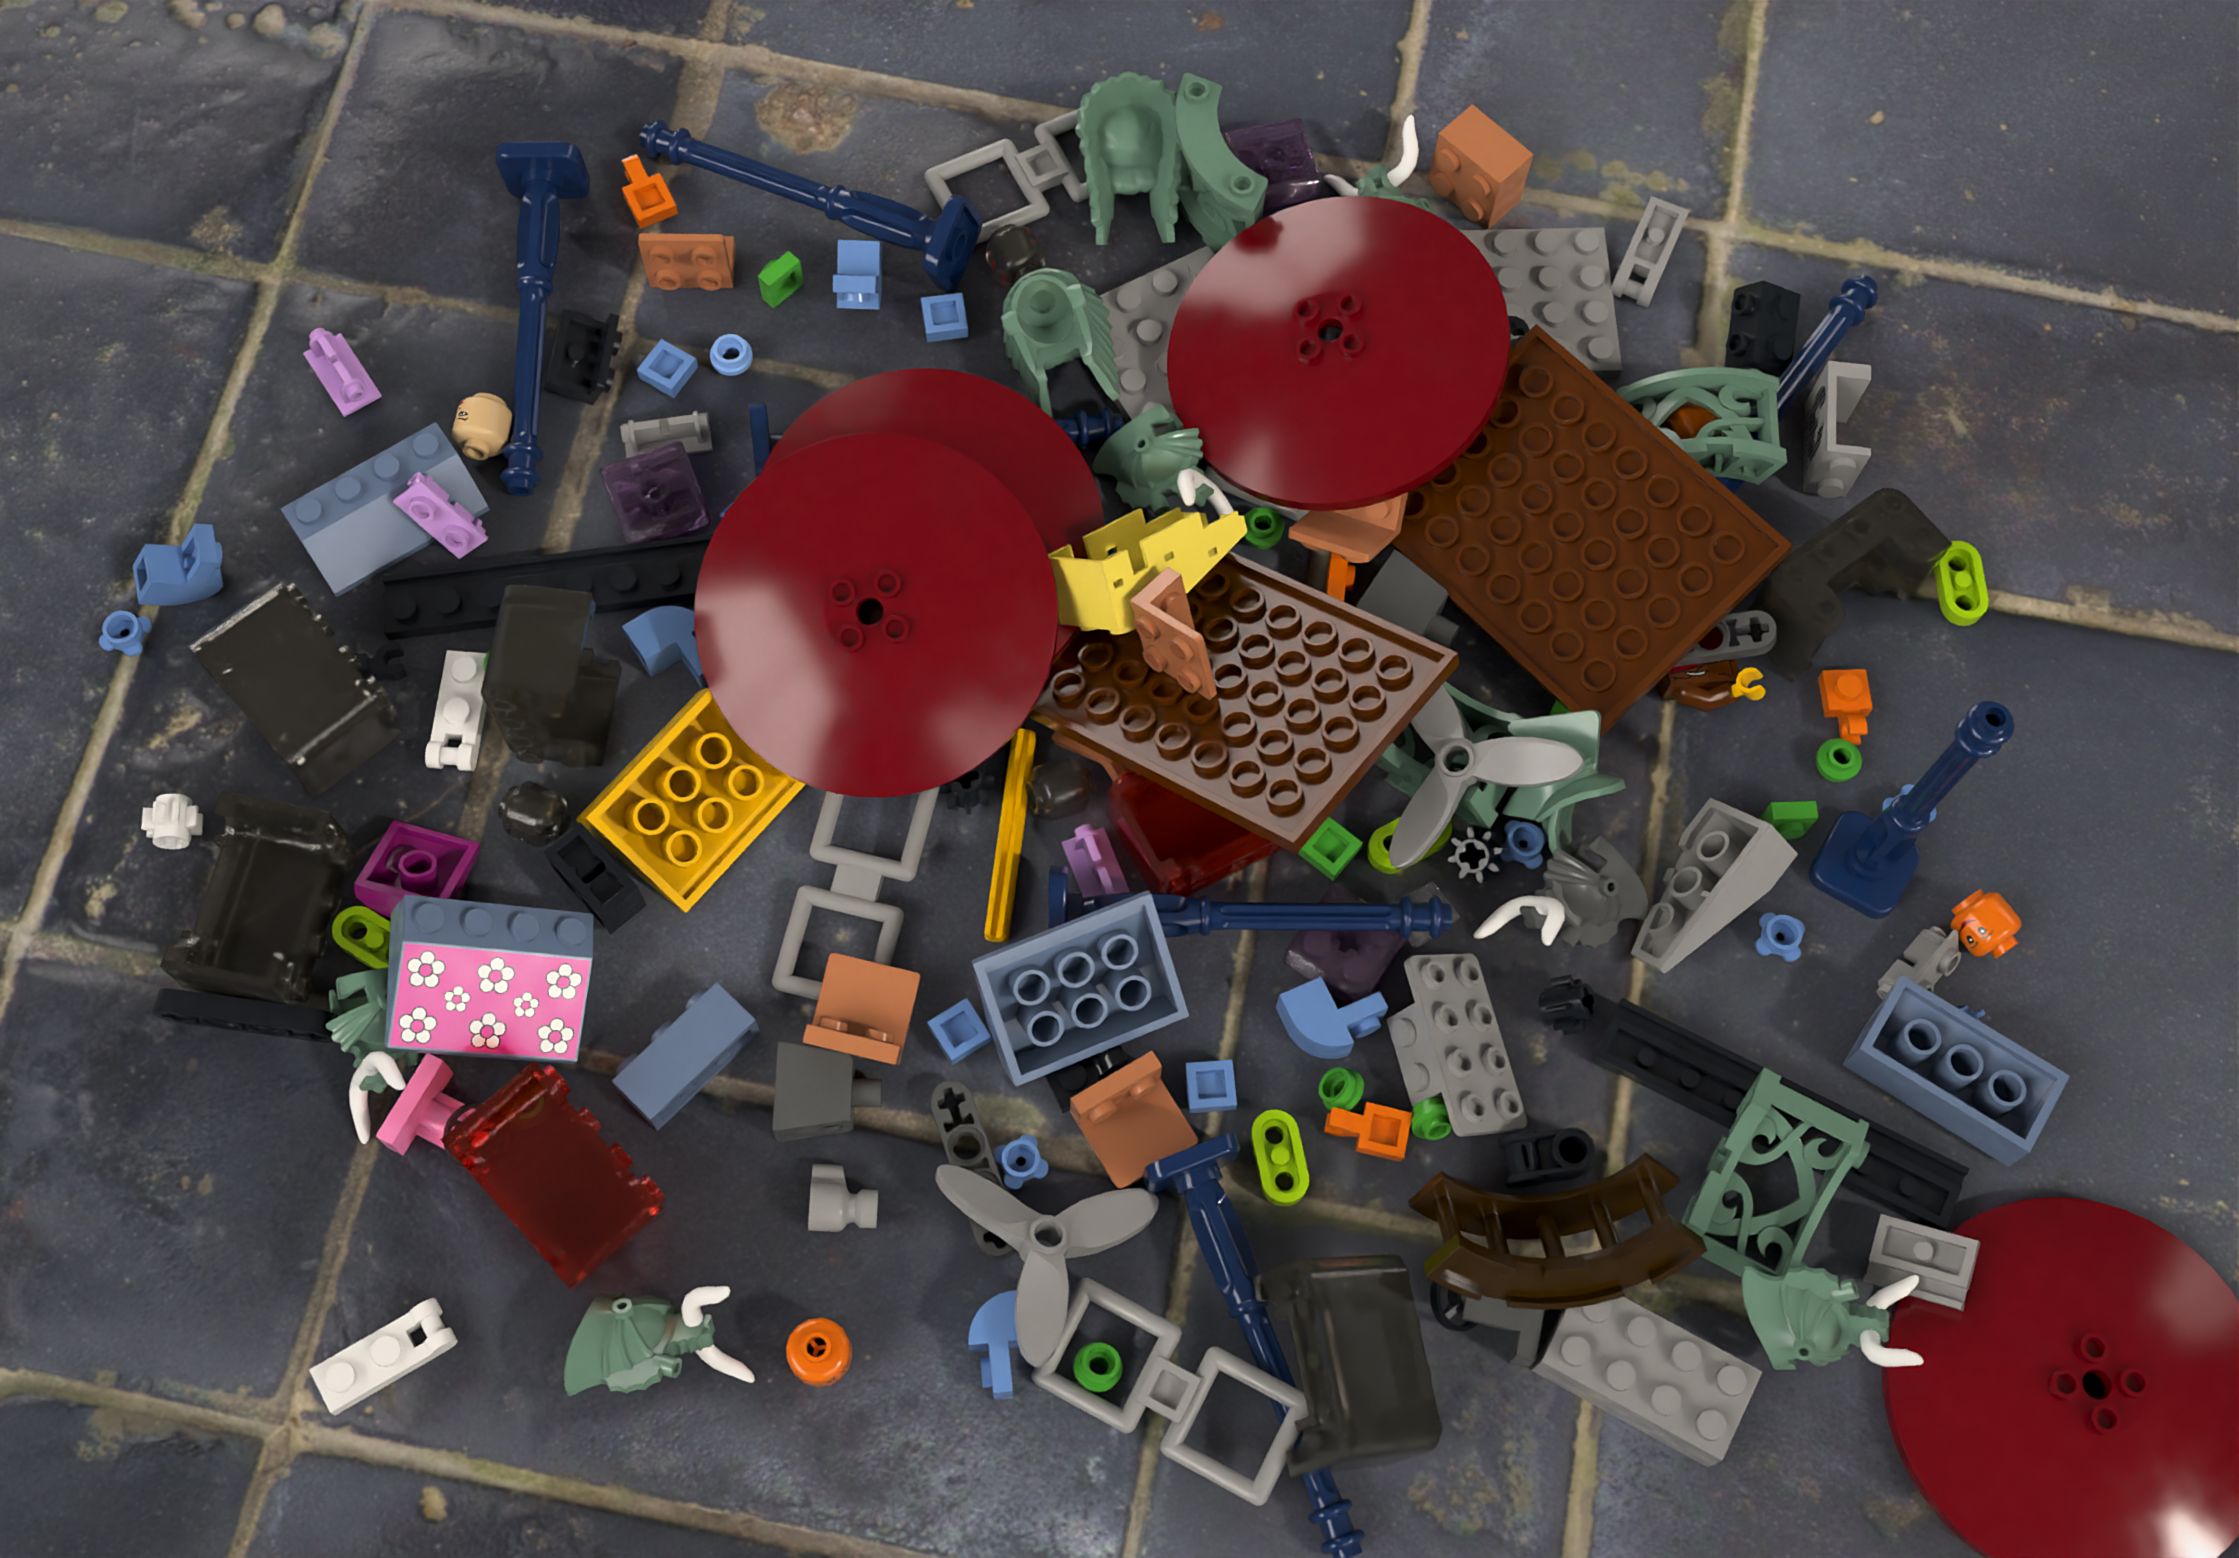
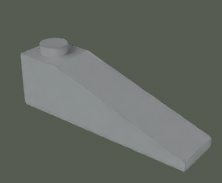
M1710 797L1683 832L1678 843L1682 852L1675 868H1667L1662 880L1667 885L1660 902L1650 907L1630 954L1639 961L1665 974L1769 892L1798 855L1770 823Z

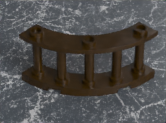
M1646 1152L1628 1166L1598 1182L1561 1193L1533 1196L1494 1193L1469 1186L1441 1171L1408 1201L1410 1208L1438 1222L1444 1244L1423 1263L1426 1277L1468 1298L1480 1301L1482 1296L1506 1300L1507 1307L1537 1310L1567 1309L1618 1299L1625 1296L1623 1289L1640 1284L1648 1279L1654 1285L1688 1266L1707 1251L1703 1238L1667 1213L1662 1196L1680 1183L1679 1176ZM1645 1207L1651 1227L1620 1243L1613 1222ZM1595 1229L1602 1250L1566 1257L1560 1239L1561 1236ZM1461 1231L1485 1236L1488 1248L1461 1235ZM1506 1239H1540L1546 1258L1511 1255Z

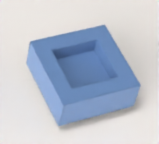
M962 292L921 298L927 342L969 337Z
M660 339L638 367L637 373L642 381L675 398L696 371L698 364L695 357Z
M967 998L927 1022L928 1029L951 1065H954L992 1041L991 1034Z
M1232 1059L1185 1063L1189 1113L1236 1110L1237 1099Z

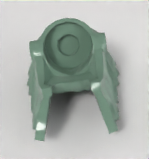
M1128 71L1119 74L1118 77L1110 76L1105 82H1096L1091 87L1090 93L1083 94L1081 107L1077 110L1078 125L1075 131L1081 139L1079 145L1081 154L1085 156L1084 170L1087 174V192L1090 194L1091 223L1096 227V245H1107L1111 220L1114 218V195H1134L1140 192L1149 193L1151 216L1155 220L1162 243L1175 242L1173 225L1178 220L1177 204L1180 200L1177 191L1181 183L1179 171L1182 165L1180 155L1182 150L1179 145L1175 123L1177 92L1168 90L1163 80H1152L1147 75L1139 76L1137 73Z
M1042 268L1022 276L1010 289L1003 302L1001 320L1004 329L1003 342L1006 344L1005 355L1012 358L1013 369L1019 371L1021 380L1025 384L1026 392L1030 394L1032 402L1051 418L1052 411L1047 385L1048 378L1045 370L1065 362L1074 361L1078 357H1082L1084 364L1089 366L1105 393L1115 401L1121 395L1116 386L1120 381L1117 374L1119 369L1113 361L1117 356L1112 349L1114 343L1109 335L1113 327L1107 320L1111 311L1103 305L1102 297L1098 296L1093 288L1080 283L1072 273L1060 269Z

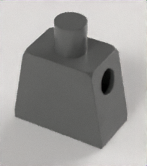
M1395 549L1355 606L1424 638L1427 637L1449 648L1460 629L1459 625L1441 616L1448 597L1447 590Z
M788 1042L777 1043L772 1131L778 1142L852 1131L855 1107H882L883 1080L856 1079V1063L853 1055Z

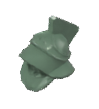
M1597 710L1516 719L1507 726L1509 732L1514 737H1535L1567 744L1578 751L1585 760L1582 770L1571 779L1542 786L1517 787L1502 811L1504 815L1542 822L1544 832L1548 835L1549 848L1552 854L1558 848L1570 855L1567 845L1572 842L1571 819L1575 802L1615 793L1626 788L1622 778L1598 772L1597 770L1601 715Z

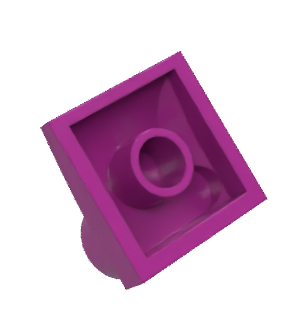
M393 820L354 883L355 897L362 901L370 910L391 918L392 910L404 895L456 900L480 852V843Z

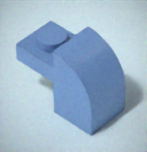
M838 240L837 274L833 275V292H837V308L879 310L883 279V241Z
M194 523L181 546L144 545L133 564L138 604L181 605L207 599L223 587L220 570L222 547L219 542H215L212 524Z
M661 606L643 613L622 626L628 645L651 678L682 660L701 689L708 688L696 646L693 611L679 606Z
M1322 977L1280 994L1276 1004V1010L1293 1042L1308 1054L1324 1059H1338L1350 1055L1354 1045L1351 1034L1354 1033L1356 1038H1361L1378 1030L1381 1027L1380 1022L1383 1021L1388 1009L1380 991L1337 1009Z
M1016 1290L998 1294L988 1300L976 1313L969 1331L970 1353L989 1351L990 1357L980 1358L983 1388H993L994 1400L1013 1398L1009 1349L1019 1348L1014 1319Z

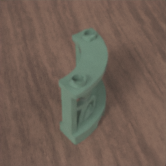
M1185 73L1179 86L1175 110L1176 132L1182 150L1180 152L1182 165L1179 171L1181 183L1177 191L1180 200L1178 206L1186 222H1191L1203 236L1202 241L1215 252H1218L1242 231L1262 220L1268 179L1241 163L1228 148L1222 137L1217 116L1222 86L1193 74Z
M1699 367L1654 375L1616 390L1617 394L1714 477L1740 479L1759 485L1787 463L1786 449L1780 447L1776 390L1780 388V381L1777 377L1764 374L1757 369ZM1687 402L1705 408L1718 418L1703 426L1696 438L1681 440L1674 431L1660 427L1672 412ZM1757 406L1758 418L1746 417L1751 413L1750 407ZM1749 432H1758L1759 441L1753 440Z
M1446 681L1443 683L1462 716L1468 739L1473 744L1487 741L1488 738L1514 737L1509 732L1507 726L1513 720L1524 719V717L1516 713H1505L1470 698ZM1407 725L1399 734L1403 747L1398 748L1392 743L1375 764L1387 772L1384 781L1413 798L1434 768L1435 757L1424 764L1413 759L1415 742L1412 731ZM1461 753V756L1457 755L1454 757L1451 767L1456 768H1452L1451 771L1458 772L1461 769L1463 770L1469 762V754ZM1477 781L1475 784L1467 787L1452 818L1490 829L1498 816L1495 808L1508 787L1486 783L1481 791L1479 788L1480 781Z
M1766 1068L1762 1069L1736 1110L1737 1117L1734 1125L1729 1130V1135H1722L1705 1168L1708 1175L1703 1180L1702 1187L1696 1196L1692 1195L1681 1219V1223L1703 1238L1707 1251L1701 1257L1740 1277L1745 1266L1776 1277L1783 1276L1788 1268L1796 1269L1807 1266L1806 1263L1802 1262V1258L1827 1205L1851 1166L1858 1169L1865 1160L1870 1148V1143L1864 1141L1869 1127L1868 1122L1862 1119L1855 1122L1780 1084L1781 1076ZM1771 1105L1802 1121L1792 1128L1788 1121ZM1811 1126H1814L1842 1142L1833 1154L1823 1156L1819 1154L1818 1147L1822 1142L1826 1141L1824 1137H1813L1804 1144H1802L1800 1137ZM1776 1134L1780 1138V1141L1774 1147L1765 1152H1756L1752 1148V1140L1756 1135H1765L1768 1144L1774 1141ZM1787 1151L1795 1170L1799 1198L1776 1210L1752 1216L1753 1199L1750 1189L1743 1178L1734 1171L1738 1161L1752 1165L1765 1164L1779 1158ZM1812 1168L1826 1170L1817 1187ZM1735 1190L1741 1194V1217H1734L1737 1211L1736 1204L1732 1207L1723 1205L1722 1198L1726 1192ZM1800 1219L1790 1239L1787 1232L1781 1227ZM1705 1233L1737 1236L1736 1250L1705 1235ZM1757 1234L1756 1245L1764 1258L1765 1248L1769 1243L1774 1242L1780 1245L1781 1257L1775 1270L1745 1256L1748 1235Z

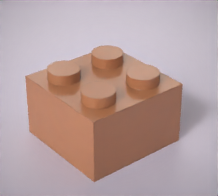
M1472 104L1439 132L1427 182L1432 185L1437 194L1447 197L1459 207L1467 219L1477 222L1485 230H1489L1520 202L1534 154Z

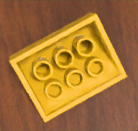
M708 687L699 690L576 820L579 823L581 822L590 834L608 851L683 913H687L806 784L773 767L755 753L740 738L723 716Z

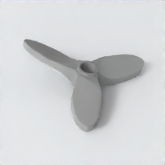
M1442 684L1411 720L1417 733L1435 753V766L1417 790L1399 820L1389 847L1391 865L1396 869H1405L1415 864L1424 856L1447 826L1467 787L1475 784L1477 781L1506 787L1548 785L1574 777L1584 767L1585 760L1578 751L1567 744L1535 737H1503L1473 744L1468 739L1462 716L1454 700ZM1461 753H1468L1469 762L1467 766L1461 771L1452 772L1451 762L1454 757Z
M946 1164L940 1165L935 1174L940 1190L965 1215L1003 1239L1019 1252L1024 1265L1015 1294L1014 1319L1016 1336L1021 1354L1034 1367H1040L1048 1362L1055 1353L1062 1336L1067 1316L1069 1293L1065 1259L1096 1254L1123 1243L1150 1224L1159 1206V1199L1155 1194L1141 1188H1128L1105 1192L1083 1199L1056 1216L1042 1215L1024 1205L995 1183L970 1170ZM1037 1240H1045L1053 1247L1043 1246Z

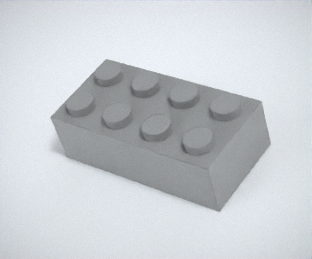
M1625 1297L1594 1305L1561 1309L1531 1370L1706 1467L1723 1461L1762 1374V1371Z

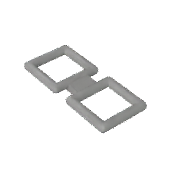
M1077 110L1038 125L1034 133L1040 145L1019 153L1010 139H1002L928 169L924 177L942 211L947 200L952 196L945 180L1002 157L1030 205L983 223L976 244L1048 215L1050 207L1042 192L1062 183L1073 201L1082 202L1089 199L1090 194L1087 192L1086 182H1080L1054 137L1076 128L1078 125Z
M940 787L917 793L919 796L901 861L830 845L844 795L826 791L809 853L814 860L837 865L830 891L808 885L798 889L772 977L774 989L814 1000L819 998L822 982L793 975L812 906L883 922L872 962L891 966L904 913L899 907L877 902L884 877L905 882L914 879Z
M1090 1278L1080 1279L1068 1301L1065 1325L1056 1351L1047 1363L1034 1368L1032 1372L1034 1384L1123 1433H1131L1135 1430L1146 1407L1172 1420L1160 1445L1163 1455L1256 1506L1265 1504L1313 1408L1312 1398L1308 1394L1216 1346L1206 1351L1196 1373L1190 1372L1170 1361L1181 1338V1329L1178 1325ZM1090 1301L1158 1337L1123 1409L1055 1373ZM1219 1370L1290 1408L1254 1481L1184 1443Z

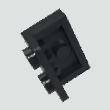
M1764 280L1736 288L1731 303L1732 311L1724 366L1738 369L1748 366L1776 377H1781L1793 359L1801 294Z
M563 309L557 324L544 390L590 405H594L602 392L608 393L615 376V369L609 367L611 356L615 357L617 355L623 336L622 332L617 331L619 316L611 313L604 323Z

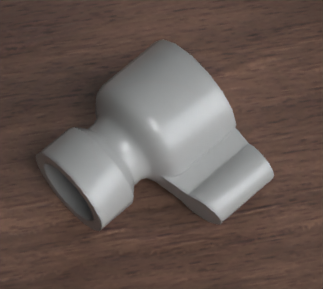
M813 1164L808 1231L839 1232L849 1223H855L859 1228L876 1229L878 1190L861 1189L857 1194H852L847 1189L842 1165Z

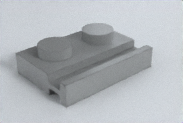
M1881 1214L1869 1257L1867 1273L1864 1276L1863 1282L1885 1288L1912 1275H1918L1919 1282L1908 1296L1963 1311L1980 1242Z

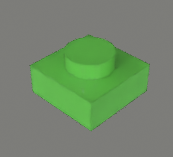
M787 251L778 260H772L767 263L761 274L758 275L762 299L773 309L804 284L800 260L790 251Z
M1816 801L1771 802L1759 819L1770 823L1785 840L1805 835L1819 817Z
M1328 817L1297 854L1334 881L1359 852L1363 842L1332 818Z

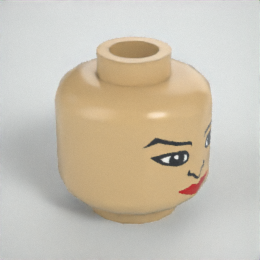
M476 393L472 397H468L460 402L451 436L455 444L469 458L485 460L488 457L498 456L508 444L513 415L501 398L489 393Z

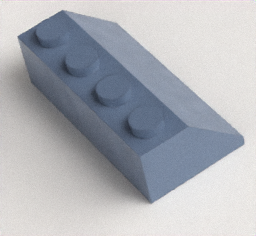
M436 422L280 508L336 597L437 541L393 503L396 497L410 488L407 483L417 472L424 476L429 474L433 481L450 495L447 501L451 505L457 501L475 518L490 510L459 455Z
M1902 974L1863 1027L1842 1064L2008 1167L2030 1153L2070 1075Z

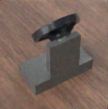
M1432 1280L1430 1288L1431 1308L1437 1321L1444 1328L1451 1331H1467L1479 1323L1513 1331L1514 1336L1509 1363L1528 1368L1536 1360L1544 1310L1507 1307L1506 1300L1482 1296L1479 1301L1448 1290L1449 1304L1443 1311L1440 1300L1441 1285ZM1460 1311H1463L1461 1319L1467 1320L1463 1325L1457 1326L1449 1320Z

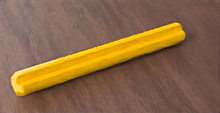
M1019 728L1011 738L984 930L985 939L991 942L1005 943L1009 940L1036 744V733L1031 729Z

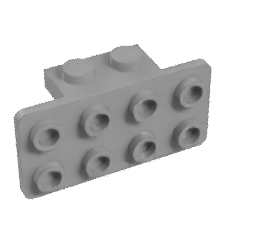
M1468 953L1414 955L1405 960L1404 967L1415 1003L1386 1020L1411 1106L1414 1107L1417 1103L1427 1098H1443L1452 1129L1460 1137L1517 1132L1527 1126L1526 1114L1478 959L1473 954Z

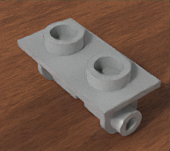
M693 411L691 415L641 422L628 420L627 424L620 426L622 440L625 443L627 463L713 451L708 412L698 413V411Z
M1932 926L1929 930L1923 929L1903 952L1904 958L1915 965L1911 967L1897 959L1878 981L1879 988L1876 991L1878 996L1883 1000L1901 974L1933 993L1935 983L1943 974L1949 976L1960 961L1961 952H1959L1958 931L1954 929L1947 937L1944 931L1936 926Z

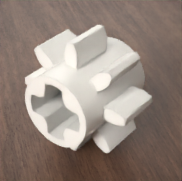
M163 794L158 796L156 801L153 802V808H143L141 829L147 830L146 837H153L152 842L157 847L182 849L189 845L191 835H202L203 814L198 813V806H192V800L185 795Z

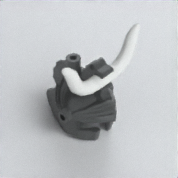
M1581 834L1567 845L1570 855L1558 848L1555 849L1553 858L1547 862L1548 871L1543 874L1546 884L1544 889L1535 890L1536 896H1521L1503 904L1474 932L1473 936L1475 939L1485 938L1495 933L1511 919L1522 914L1527 928H1542V942L1546 946L1551 945L1563 925L1565 928L1557 937V941L1564 948L1572 950L1575 945H1586L1589 948L1595 949L1599 944H1607L1610 938L1617 934V927L1621 920L1626 918L1645 919L1648 915V899L1643 883L1611 843L1601 835H1596L1584 845L1587 835ZM1584 848L1605 861L1601 867L1594 865L1585 854Z

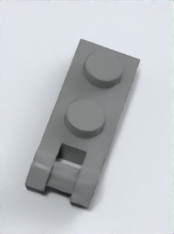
M1651 196L1611 286L1614 296L1621 298L1622 294L1636 299L1637 305L1648 308L1690 210ZM1631 273L1647 278L1645 283L1641 284L1629 279Z

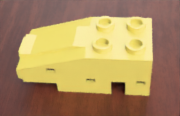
M1177 507L1145 523L1142 508H1138L1083 536L1088 559L1074 558L1071 545H1066L1048 554L1056 579L1060 624L1078 626L1082 631L1110 630V633L1113 635L1124 634L1134 630V622L1136 620L1130 600L1167 567L1181 574L1187 594L1247 533L1244 515H1238V511L1220 514V519L1208 524L1206 513L1181 512V508ZM1114 548L1115 552L1108 556L1107 551Z

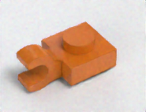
M637 154L621 160L626 170L624 171L625 176L630 184L622 187L623 196L640 229L678 214L676 203L660 173L648 177Z
M1866 669L1822 670L1818 677L1824 717H1838L1840 739L1847 740L1854 745H1860V735L1868 733L1865 716H1868L1873 709Z
M1366 1102L1363 1106L1362 1115L1332 1107L1326 1117L1324 1133L1340 1137H1357L1356 1152L1401 1162L1405 1156L1412 1113Z

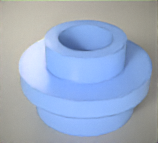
M726 334L719 337L710 350V359L716 371L723 375L734 376L745 372L750 367L753 353L751 346L746 340L735 334ZM732 354L738 356L737 358L731 360L725 359L727 356Z

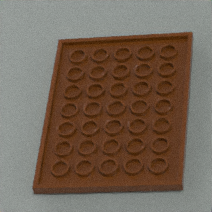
M1537 324L1511 348L1508 374L1502 394L1483 430L1451 465L1434 478L1408 492L1401 532L1389 543L1395 550L1403 554L1444 587L1448 592L1447 598L1569 712L1597 710L1601 715L1600 738L1793 551V544Z
M1229 551L1186 594L1195 631L1204 638L1217 694L1211 700L1196 691L1194 693L1188 692L1179 684L1177 679L1166 672L1153 670L1143 658L1142 653L1144 649L1136 628L1130 632L1118 635L1111 634L1110 630L1082 631L1079 628L1070 643L1053 660L1049 677L1040 698L1028 717L1297 854L1459 666V657L1456 651Z

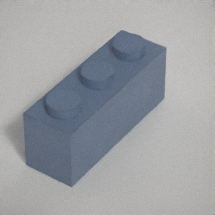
M718 982L709 990L703 988L696 992L687 1002V1010L675 1022L667 1021L661 1025L652 1035V1043L641 1054L634 1053L627 1057L616 1070L617 1076L612 1082L618 1092L657 1131L761 1033L756 1019Z

